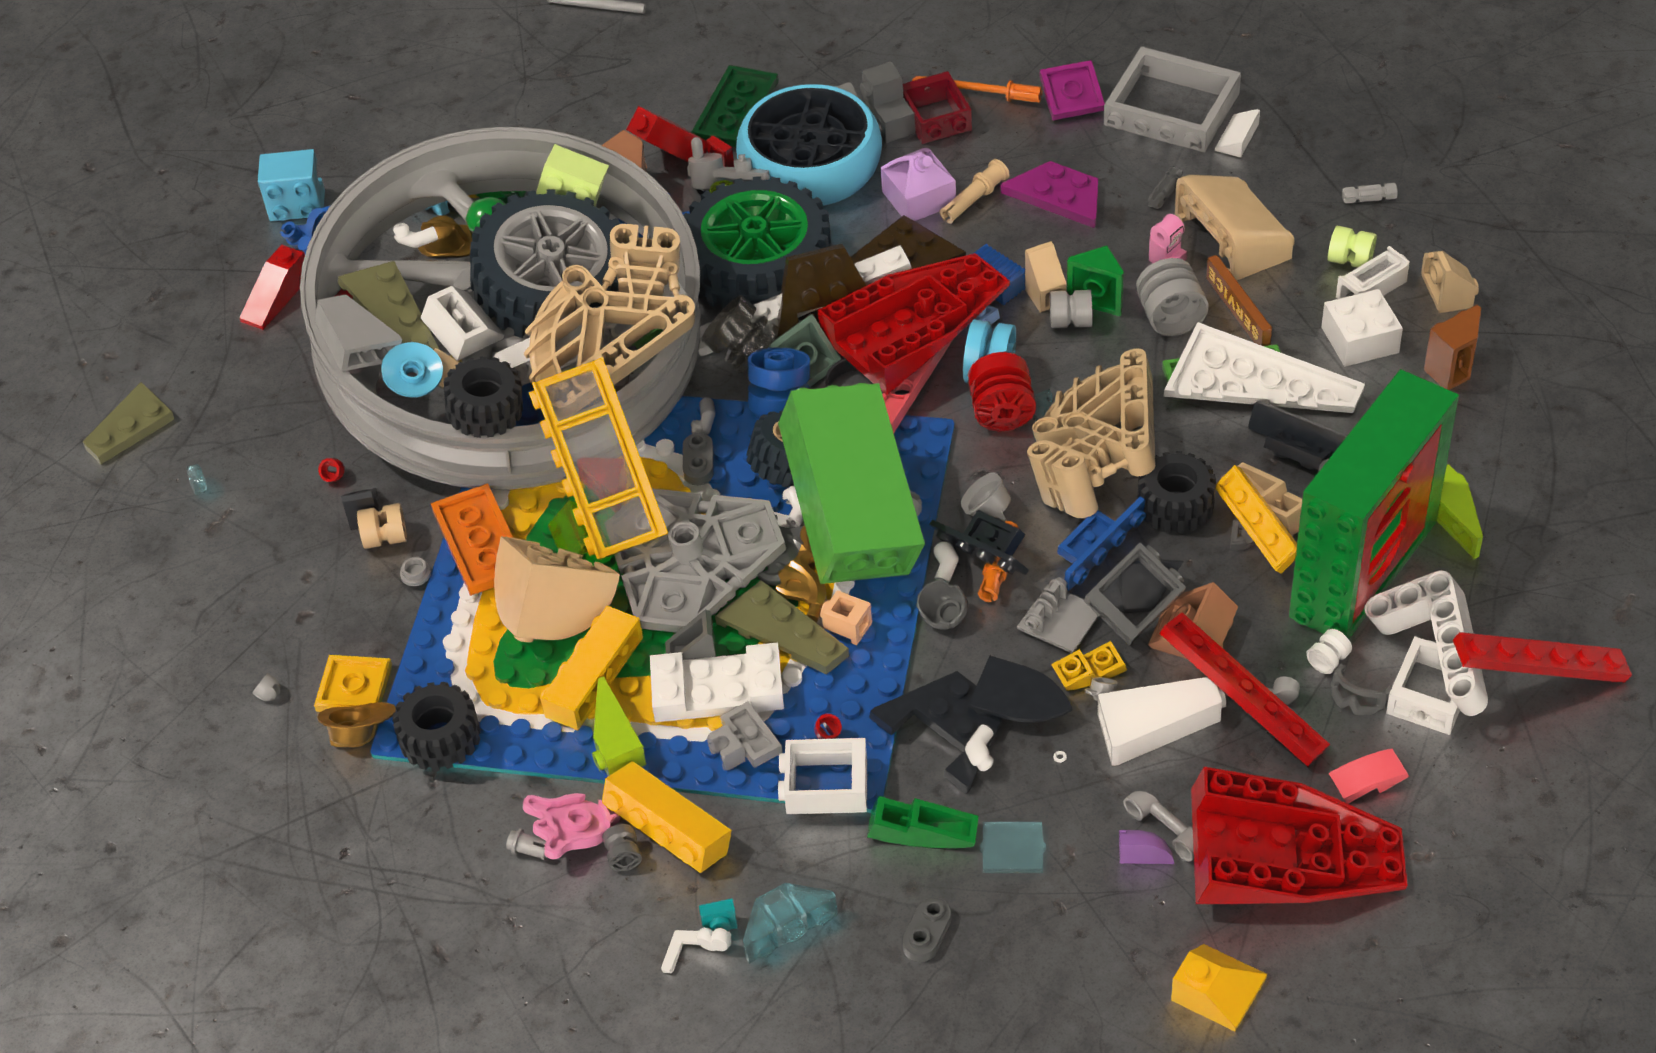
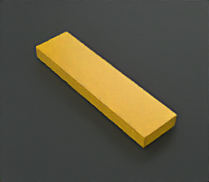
M1234 465L1216 483V490L1275 571L1282 574L1295 561L1297 542L1243 470Z

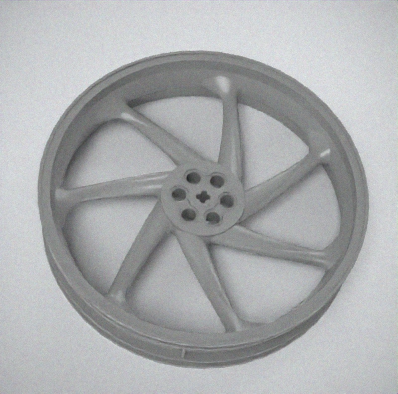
M493 127L446 134L418 143L379 162L347 187L328 208L308 244L302 265L300 297L305 327L311 341L312 359L318 383L335 416L350 434L385 461L409 473L453 486L475 488L488 483L490 489H520L561 482V480L567 478L563 466L556 468L551 454V450L556 449L552 437L545 438L540 423L513 427L512 429L507 428L506 433L501 435L496 433L494 437L487 438V435H481V438H476L474 434H469L468 436L462 434L461 429L456 430L452 427V424L433 421L409 413L388 403L377 395L376 383L382 377V364L364 367L356 374H350L349 371L341 372L315 323L318 299L334 297L342 289L338 284V276L395 261L404 280L446 287L454 286L468 292L474 299V291L471 290L470 262L356 259L374 240L395 224L435 204L445 201L450 202L465 220L468 208L474 202L468 195L496 191H537L544 165L554 144L609 165L596 204L597 208L600 209L604 206L610 211V214L625 223L639 225V233L642 236L644 226H648L649 239H653L654 227L673 229L680 237V269L677 277L681 286L695 304L694 325L689 331L661 350L639 375L629 378V383L616 392L635 445L649 436L665 420L680 400L691 379L697 361L700 344V311L698 305L700 266L696 244L680 208L668 192L638 165L613 150L570 134L525 127ZM492 317L491 320L497 326V319ZM507 327L505 330L499 328L504 334L502 340L463 358L462 363L467 362L469 358H474V360L480 359V356L492 359V352L498 353L530 338L531 335L524 334L523 338L514 336V329ZM577 362L561 368V371L565 372L576 368ZM604 400L577 412L573 416L605 405ZM609 414L562 431L578 476L580 475L577 460L580 458H618L623 455Z

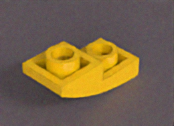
M1111 641L1084 655L1079 649L1051 664L1066 691L1088 687L1091 685L1092 678L1095 677L1110 679L1127 671L1125 663Z

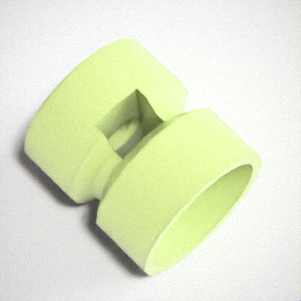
M1337 225L1330 241L1328 261L1343 265L1349 261L1352 267H1360L1373 258L1377 234L1359 231L1357 234H1354L1353 229Z

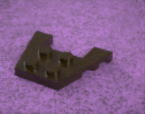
M843 244L786 257L781 290V307L777 318L778 328L774 340L799 323L798 313L825 307L866 286Z

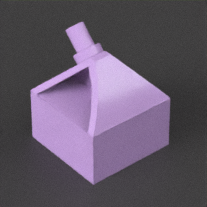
M922 148L881 167L883 194L901 216L905 215L913 221L940 212L941 208L945 207L956 197V180L929 148Z

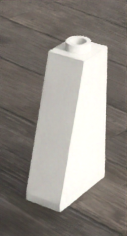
M1208 677L1098 694V717L1111 765H1120L1220 722L1221 709L1226 707L1225 693Z

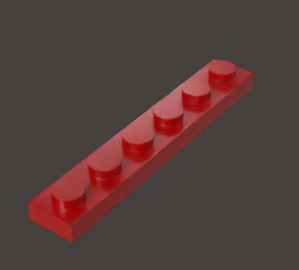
M1183 612L1162 628L1159 633L1307 767L1329 747V742Z
M1459 632L1453 639L1462 666L1467 668L1625 683L1632 676L1622 650L1619 648Z

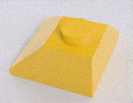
M1202 944L1189 951L1173 977L1171 1001L1236 1032L1266 981L1267 974L1206 944Z

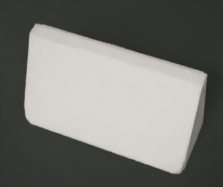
M1256 109L1234 114L1215 147V151L1241 158L1259 125L1260 110Z

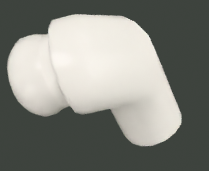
M405 223L397 224L393 228L395 240L399 244L412 248H418L438 240L437 232L433 226L419 232L409 231V226Z
M790 486L783 491V500L788 499L786 503L793 507L786 522L791 527H800L803 516L795 486Z
M943 541L937 543L933 550L936 559L940 563L934 578L936 580L941 579L949 584L959 557L952 544Z
M986 725L978 727L965 747V752L971 764L977 766L980 771H987L994 762L986 746L994 733Z

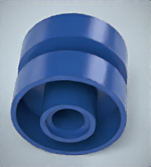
M767 348L752 353L748 357V380L751 382L748 386L749 410L759 416L763 414L768 415V412L772 411L779 413V411L784 410L791 391L803 387L810 389L807 384L810 380V357L802 351L791 348Z

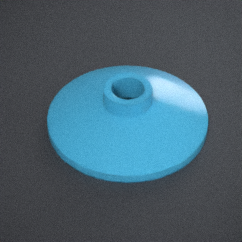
M407 342L399 344L387 352L382 361L381 373L385 384L393 392L405 397H421L429 394L439 385L443 376V364L439 355L432 348L421 343ZM410 372H414L417 374V376L410 377L407 376V374Z

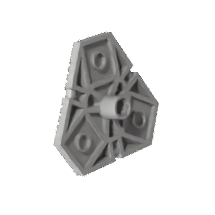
M652 489L668 535L614 555L620 574H623L621 577L633 615L640 618L641 628L677 633L705 609L711 611V616L715 615L720 608L727 604V601L736 596L735 591L738 588H745L750 583V580L755 579L758 573H761L766 566H769L786 550V545L769 500L712 495L711 501H703L701 493ZM639 496L631 499L605 522L611 545L652 531Z

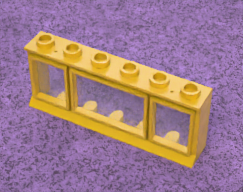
M603 357L533 382L534 391L529 392L535 410L541 408L545 420L540 421L545 438L552 437L556 449L551 450V454L556 468L563 466L567 476L566 479L561 481L567 497L574 496L578 507L572 509L578 527L585 525L589 537L583 538L589 556L596 554L597 560L668 535Z

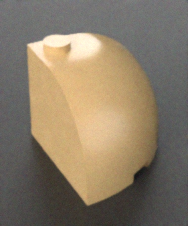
M501 536L494 578L495 601L500 620L515 636V639L522 642H533L534 639L560 640L575 636L591 627L594 618L600 616L605 607L611 604L620 574L600 562H594V566H592L591 562L582 559L583 555L559 548L556 554L551 549L540 546V543Z

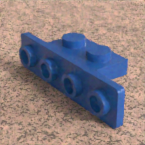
M1140 496L1116 521L1098 510L1094 515L1087 517L1058 546L1057 554L1072 563L1066 570L1064 580L1067 582V591H1070L1076 584L1081 585L1094 565H1101L1106 559L1108 551L1113 546H1120L1126 538L1127 532L1132 527L1137 528L1142 523L1146 515L1143 511L1146 501Z

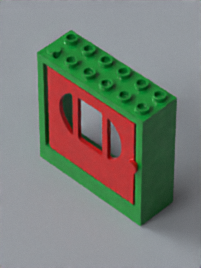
M1400 369L1306 487L1302 498L1289 610L1290 618L1322 634L1328 629H1335L1343 633L1348 639L1351 638L1367 616L1365 613L1367 601L1374 595L1386 591L1437 522L1459 394Z

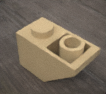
M1052 241L1025 250V291L1040 313L1050 310V291H1066V281Z

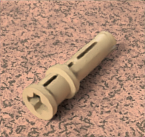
M998 159L991 160L983 172H978L974 175L972 183L940 209L942 219L945 221L950 216L947 223H953L957 217L981 196L991 194L998 183L1004 182L1009 178V170L1006 165Z

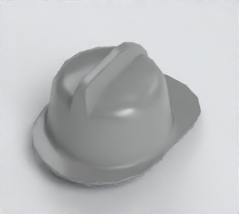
M992 472L982 476L970 486L961 500V507L967 515L972 517L979 510L994 518L998 517L1005 521L1004 511L1010 505L1011 496L1000 476Z

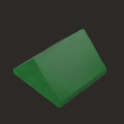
M1108 246L1070 256L1067 260L1068 294L1073 295L1075 290H1091L1092 309L1120 317L1123 308L1124 271Z

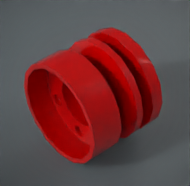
M997 352L983 356L972 364L968 371V384L970 395L972 396L974 416L979 425L993 431H1010L1023 426L1032 419L1036 412V400L1031 386L1029 367L1022 357L1014 353Z

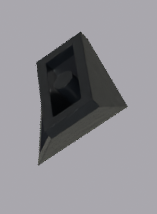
M1138 560L1118 578L1123 614L1151 612L1167 589ZM1160 560L1168 570L1174 568L1177 572L1184 562L1181 560Z

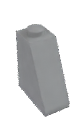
M348 295L318 299L315 323L341 372L382 364L387 352L402 343L399 334Z

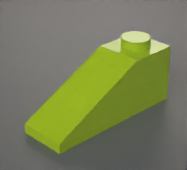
M1447 464L1437 522L1473 559H1476L1480 555L1483 534L1469 484L1462 474L1457 473Z
M603 676L598 678L593 736L596 751L592 752V757L598 770L604 769L607 775L610 776L631 761L643 767L646 765L642 743Z

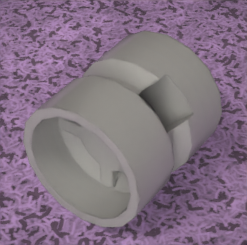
M1075 290L1073 295H1069L1067 291H1050L1051 328H1067L1070 323H1073L1075 327H1092L1091 290Z

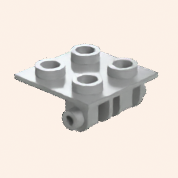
M1057 577L1047 584L1018 624L1017 629L1073 653L1099 616L1084 602V599L1068 593L1066 588L1067 582L1063 578Z

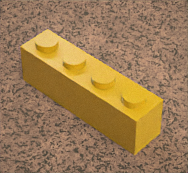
M609 606L605 607L600 616L594 618L590 630L584 638L578 640L567 662L564 661L561 664L557 676L542 691L541 702L545 718L575 730L580 729L596 706L598 678L604 676L610 686L643 639L640 618Z
M631 761L605 778L602 804L699 873H702L727 855L732 830L635 762Z

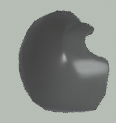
M940 579L923 587L918 594L916 606L927 624L936 629L948 630L949 628L953 629L962 622L967 614L968 600L957 585L947 584Z

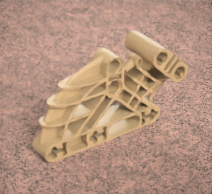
M619 224L615 226L610 232L611 258L608 262L609 268L602 280V286L583 266L571 265L564 270L563 280L549 293L542 303L535 320L525 330L528 336L531 335L530 346L525 350L524 356L527 359L530 358L532 373L529 376V380L532 383L562 373L560 367L578 355L577 367L603 357L614 386L693 327L695 322V304L690 297L679 294L680 285L677 274L680 269V237L676 231L670 228L654 227L653 239H649L648 226H644L643 238H639V225ZM617 276L619 292L606 291ZM574 281H580L583 283L582 285L576 287L570 285V283ZM669 284L670 291L673 292L674 297L663 296L664 285ZM593 302L602 304L598 308H592L589 305ZM605 322L634 325L602 348ZM582 324L581 334L556 352L557 342ZM651 330H663L661 334L640 349L634 351L627 349ZM593 371L546 388L556 418L559 420L570 418L601 395Z
M1136 348L1124 352L1120 357L1119 365L1105 370L1102 369L1101 365L1096 366V374L1080 381L1079 377H1075L1073 387L1064 394L1062 391H1057L1055 402L1045 413L1044 417L1033 424L1032 430L1036 442L1028 448L1027 453L1043 503L1053 508L1058 507L1060 511L1065 509V512L1073 517L1087 518L1098 511L1099 507L1093 489L1103 485L1105 482L1104 478L1116 473L1119 468L1128 470L1133 476H1144L1155 469L1153 377L1146 352L1143 349ZM1120 421H1121V429L1118 428V427H1115V425L1118 424ZM1143 426L1141 429L1133 431L1135 428Z

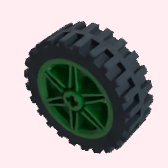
M761 176L753 177L752 181H743L742 178L735 179L734 184L728 186L722 183L716 186V191L713 193L709 191L703 193L700 202L693 201L689 206L690 214L684 213L683 215L690 227L697 248L700 266L699 298L701 299L706 296L708 305L715 307L717 304L722 305L723 311L729 313L733 309L742 310L781 294L786 257L832 246L829 215L827 209H823L822 201L818 197L812 199V191L809 189L799 190L797 183L789 181L787 184L780 182V178L772 177L770 181L762 180Z

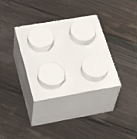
M1379 289L1324 302L1321 328L1344 367L1399 353L1403 328Z

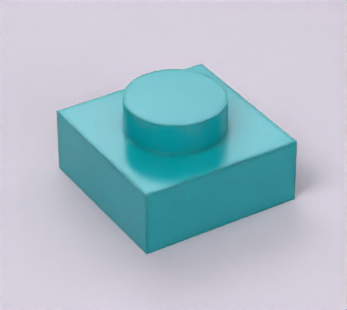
M733 898L699 905L703 928H709L712 931L717 928H723L726 931L738 928Z

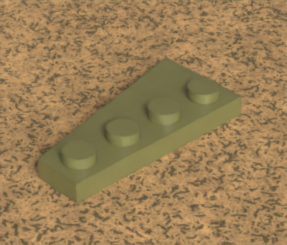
M395 261L338 276L339 286L344 291L347 290L353 296L355 302L399 334L402 343L416 342L427 345L433 350L435 348L439 349L429 328L421 320L422 314Z
M762 580L715 616L716 624L724 628L730 626L737 629L739 635L748 639L754 637L765 642V644L778 642L779 650L791 654L792 659L826 675L849 657L848 647Z

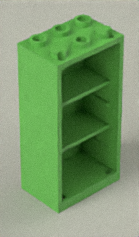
M858 383L853 386L841 387L830 385L817 389L803 387L791 391L778 425L820 584L909 575L925 542L879 383Z

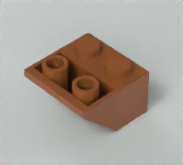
M1478 305L1460 311L1456 316L1444 322H1439L1430 329L1424 371L1441 387L1448 390L1470 380L1481 307Z

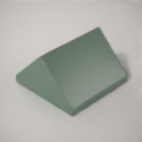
M813 314L807 316L768 345V348L796 349L810 357V380L807 382L809 387L825 377L831 366L841 360Z

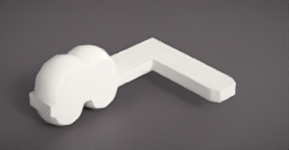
M705 927L699 931L675 930L661 967L663 973H672L674 971L683 944L700 945L709 951H725L731 945L732 934L723 928H717L714 931Z

